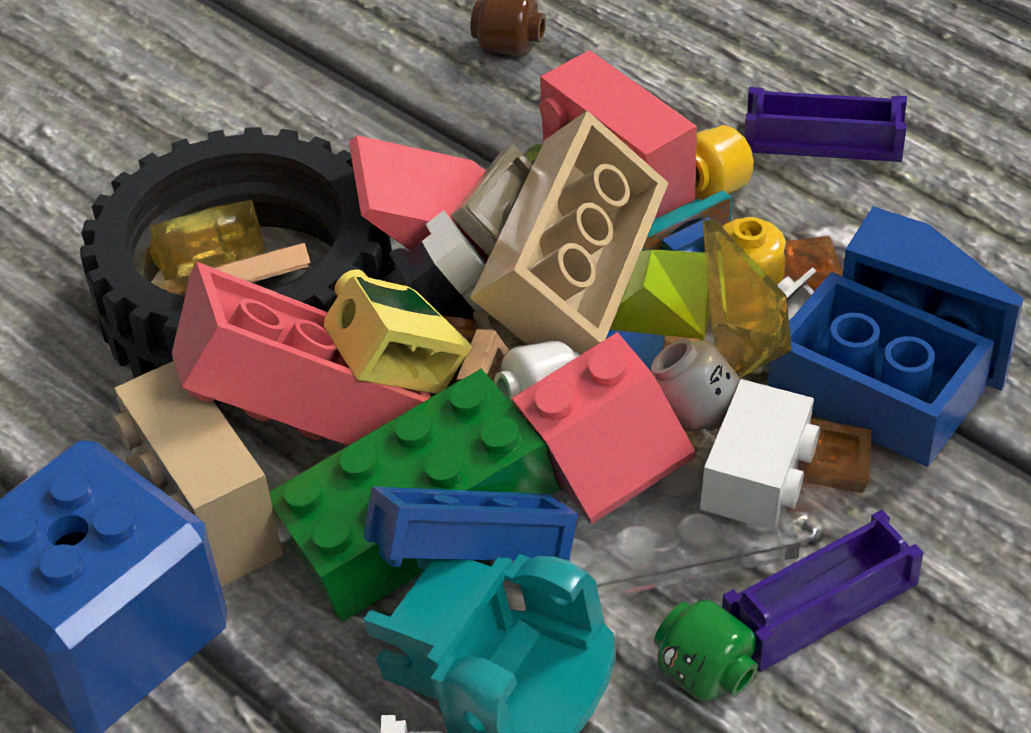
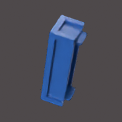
M372 486L363 538L367 542H375L380 547V557L392 567H400L403 558L497 560L500 557L509 558L514 561L521 554L530 558L536 556H555L570 560L578 513L548 494Z

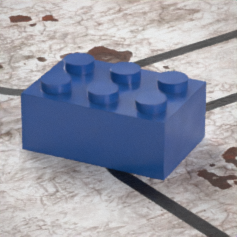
M831 272L771 341L768 386L814 398L813 414L929 467L985 392L994 341Z

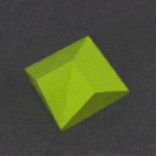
M667 250L641 251L610 330L699 338L700 341H705L717 275V263L712 254Z

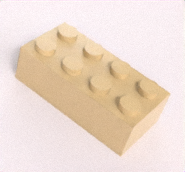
M588 110L544 141L470 298L527 345L549 340L562 341L573 352H577L580 355L604 341L608 335L669 183Z

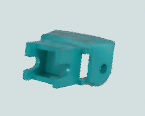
M519 554L513 563L512 559L498 557L491 567L473 560L416 558L418 567L425 571L392 615L389 617L370 610L364 617L363 621L368 635L392 644L408 655L407 657L382 649L376 658L382 678L438 700L448 733H579L593 715L606 691L616 661L614 633L604 622L596 580L582 567L569 560L555 556H536L530 558ZM504 580L520 585L526 607L525 611H510L503 584Z

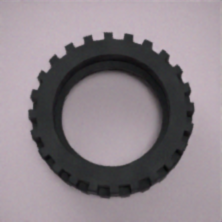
M245 127L244 134L225 136L224 130L207 132L209 139L190 144L188 139L185 138L171 143L172 151L160 157L152 152L138 160L140 166L138 171L132 175L123 171L111 181L114 193L111 196L100 194L92 205L95 220L84 221L81 234L85 246L80 248V255L104 341L109 343L112 356L118 364L124 367L130 363L133 377L137 378L174 361L172 350L185 296L164 290L151 282L160 269L180 251L212 235L248 227H279L306 233L328 244L331 249L317 265L292 282L271 290L326 312H329L337 299L334 291L336 282L346 272L361 270L368 278L382 280L394 270V263L389 254L392 252L390 236L361 216L350 152L342 150L335 155L332 153L330 141L317 136L310 142L299 140L298 131L281 129L278 135H264L261 127Z

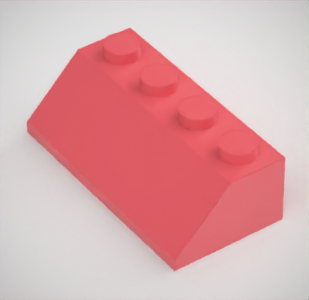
M196 262L190 273L172 350V357L181 388H184L193 397L205 402L218 400L241 408L242 411L254 419L260 421L273 419L295 427L300 433L311 439L322 440L325 437L347 446L431 398L429 392L357 380L324 327V320L328 312L199 262Z

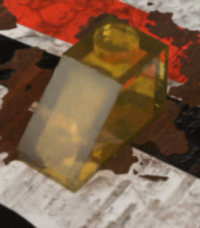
M252 200L209 208L149 226L152 236L150 241L151 255L157 267L162 270L165 281L190 274L196 262L213 268L267 252Z

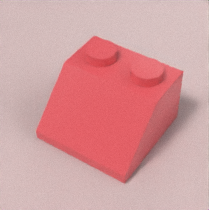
M618 332L512 398L514 407L546 443L556 480L591 525L696 457L693 445L653 373Z

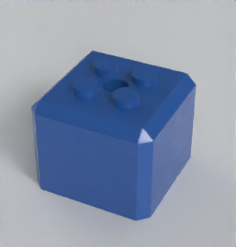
M80 440L73 443L0 498V669L73 733H103L226 628L227 607L205 523L97 442Z

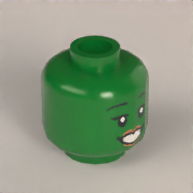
M708 599L700 600L692 605L685 601L678 604L663 620L654 637V645L659 648L657 662L661 672L693 697L704 702H711L726 692L733 697L737 696L750 683L758 668V664L751 659L756 645L754 632L717 603Z

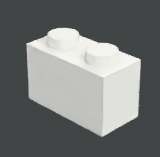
M741 379L704 467L700 510L774 531L783 506L794 509L797 503L804 477V471L797 470L799 462L811 463L815 453L820 426L810 424L814 398Z

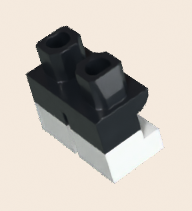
M443 210L425 224L431 234L413 249L407 252L405 249L399 248L389 253L397 268L381 281L412 288L441 316L473 320V312L484 310L470 297L487 262Z

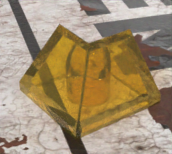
M715 219L703 220L714 344L736 374L742 378L792 351L786 294Z

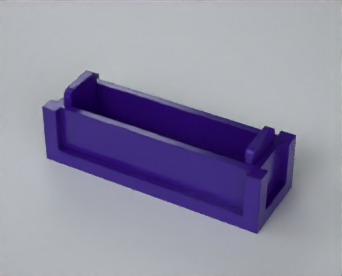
M749 87L744 137L752 153L902 162L906 136V123L904 121L907 96L896 95L891 96V98L772 92L764 91V88Z
M883 510L872 514L871 522L751 587L739 593L733 589L723 594L722 608L754 632L756 645L751 659L758 664L757 670L762 672L918 585L924 552L916 544L909 546L903 537L889 524L890 517Z

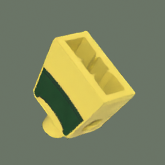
M361 270L348 271L336 282L334 291L337 299L325 317L324 327L357 380L435 394L446 389L473 346L412 288L368 278Z

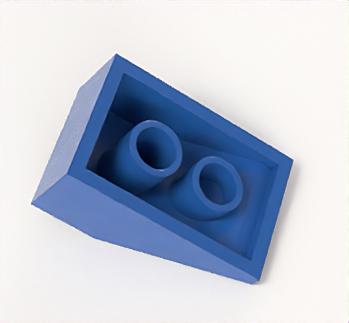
M873 206L845 249L842 276L994 341L986 386L1002 391L1007 382L1023 298L931 225Z

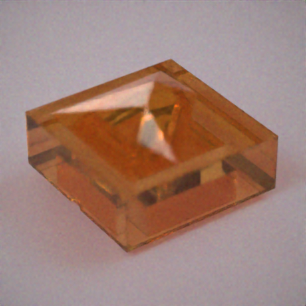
M830 236L786 241L784 278L789 276L796 282L813 267L816 273L808 281L807 285L815 291L831 272L843 275Z
M811 418L810 424L820 426V433L811 463L803 462V482L863 493L869 483L872 430Z

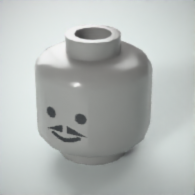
M681 339L665 347L655 357L651 365V371L684 431L696 432L703 429L712 431L720 428L740 382V377L719 350L709 341Z

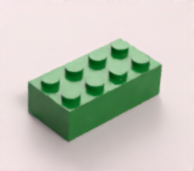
M481 368L269 493L274 516L286 541L339 620L343 622L425 571L418 567L416 558H403L400 567H392L380 557V547L375 542H367L363 538L372 486L548 494L550 496L559 491L546 443Z

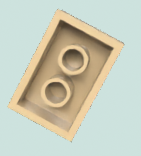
M174 361L115 387L114 390L121 413L113 416V421L125 447L128 450H133V454L125 458L126 464L205 523L221 587L283 557L264 472L216 404L199 400L190 395L184 388H181Z

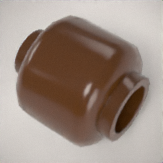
M477 0L475 2L471 15L470 30L471 36L478 39V43L483 51L524 57L530 52L534 42L541 43L544 38L546 15L545 13L538 12L536 0Z

